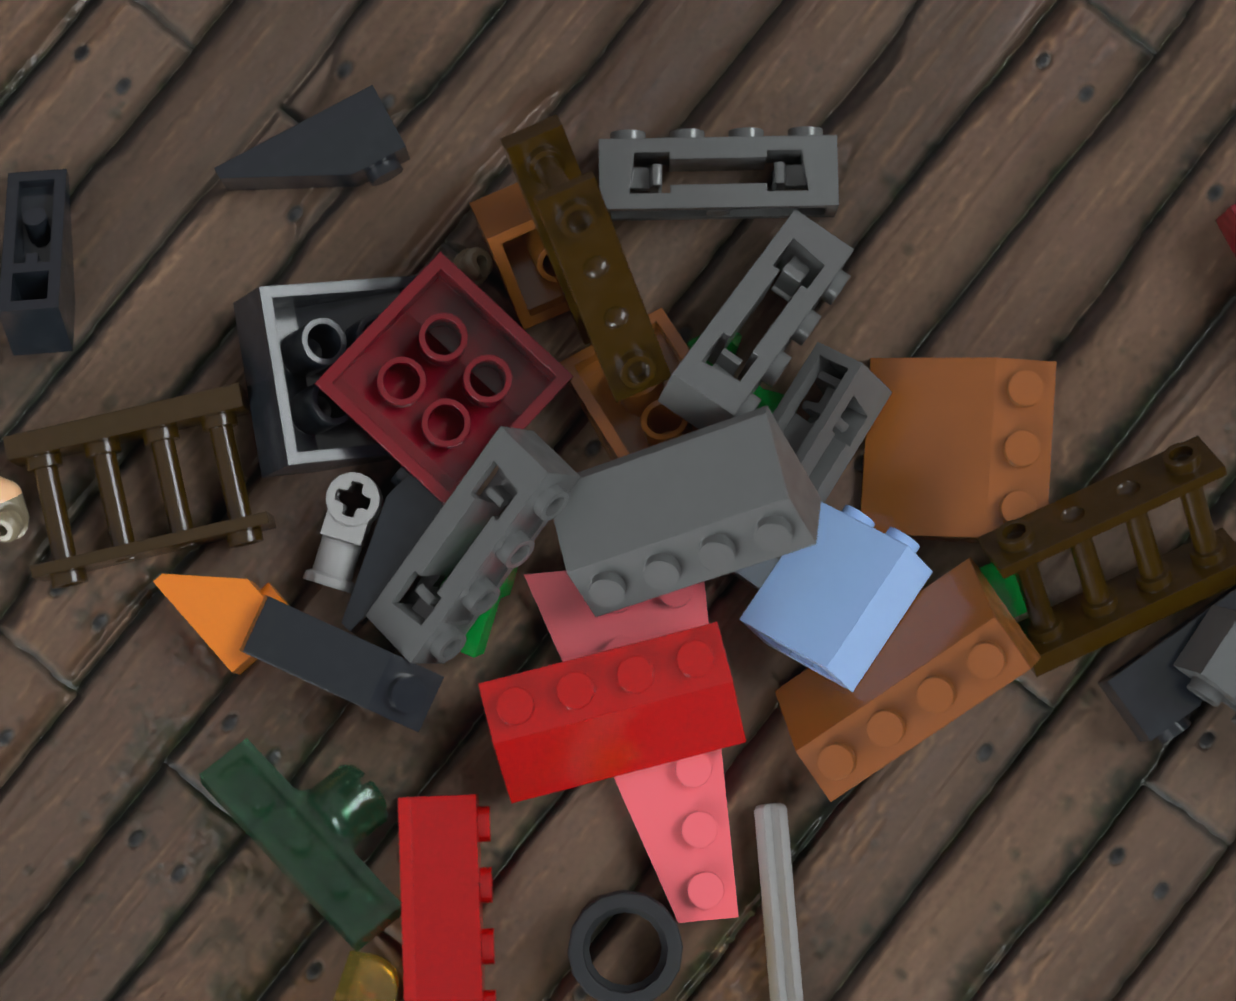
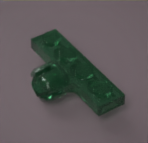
M245 738L199 774L202 785L357 953L401 917V902L354 852L360 842L387 821V803L382 793L372 781L362 784L359 779L365 773L353 764L340 765L311 789L300 791L292 787L261 752Z

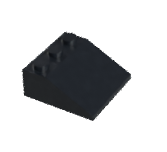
M418 275L261 286L233 303L262 478L320 472L394 459L318 388L315 382Z

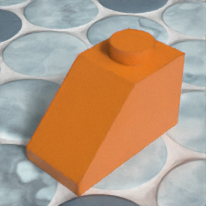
M161 574L153 581L229 670L239 675L258 660L240 651V648L265 595L289 605L269 582L260 589L256 583L249 579Z

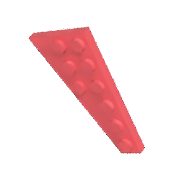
M566 570L523 574L562 662L709 624L705 582L595 617ZM722 749L615 776V782L678 923L739 917Z

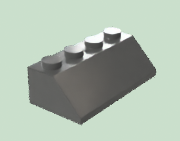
M764 406L578 472L577 474L581 477L568 493V504L559 515L553 518L566 572L595 617L815 545L817 542L821 497L768 406Z

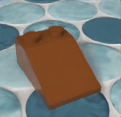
M660 308L648 314L672 375L690 349L664 310ZM592 345L559 362L573 375L568 384L611 461L699 430L658 402L669 379L616 403Z

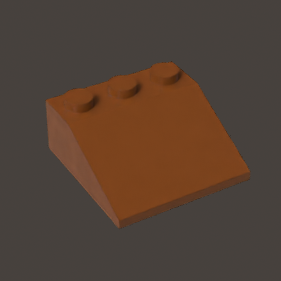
M997 357L870 358L869 370L892 391V394L864 438L860 511L874 521L876 524L874 528L886 533L889 527H894L912 539L979 544L978 537L999 528L1007 521L1019 519L1049 505L1057 362Z

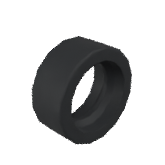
M620 890L601 895L582 909L571 928L567 953L573 976L586 994L598 1001H654L670 988L679 973L683 944L677 922L662 903L645 893ZM622 912L638 914L650 921L659 934L662 946L660 961L653 973L641 982L630 985L612 983L602 977L593 966L589 952L591 936L598 924L610 915Z

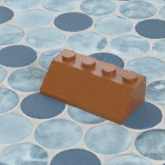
M969 557L918 593L853 692L807 668L775 690V694L796 753L829 801L832 802L1029 671L1041 656L974 560Z

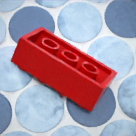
M718 622L478 684L493 745L511 804L746 742L734 683Z
M479 794L399 797L398 823L404 1001H497L496 989H485L484 966L495 964L494 928H483L482 906L485 903H493L492 867H481L480 847L482 842H491L490 806H479Z

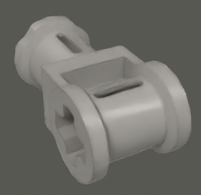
M348 472L339 475L331 482L326 493L328 510L320 532L322 534L321 542L312 569L305 570L303 579L352 593L355 586L352 579L362 547H365L371 525L379 518L384 504L382 491L371 478L362 473ZM357 484L363 485L362 494L370 499V505L367 510L358 508L354 513V517L347 516L348 506L340 502V497L343 491L353 493Z

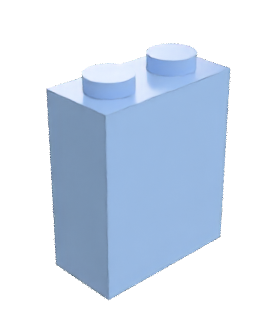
M821 502L816 544L782 555L739 620L765 644L853 692L933 571L916 554L920 545L902 531L889 527L886 533L875 529L874 526L876 524L858 509L845 505L842 511H839Z

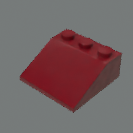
M440 251L315 382V385L442 504H445L499 427L526 429L570 382L573 375Z

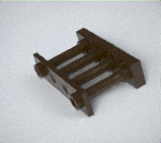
M555 114L501 138L500 141L578 333L585 345L592 343L616 403L670 379V370L595 176L591 171L582 175L558 116Z
M239 383L3 437L7 460L19 467L27 466L28 473H34L51 549L53 561L30 566L32 578L44 582L51 580L53 589L66 588L88 582L87 572L223 540H227L229 548H238L264 541L262 531L275 529V519L267 511L252 514L233 427L238 425L237 417L251 414L246 390ZM202 425L203 432L210 433L229 520L194 528L175 441L180 439L178 430ZM143 439L144 445L151 446L170 534L135 541L116 454L122 452L120 444ZM85 452L86 459H93L111 547L77 555L58 468L63 466L62 457Z
M1195 436L1185 442L1173 444L1157 455L1019 519L1007 521L999 528L978 537L980 547L1003 578L1013 574L1016 576L1029 616L1018 622V625L1041 656L1038 662L1031 668L1036 677L1236 585V542L1223 528L1214 530L1203 489L1204 485L1226 476L1227 472L1225 465L1199 436ZM1180 497L1192 542L1160 556L1148 512ZM1125 523L1138 567L1106 581L1093 537ZM1070 548L1083 592L1051 607L1037 563Z

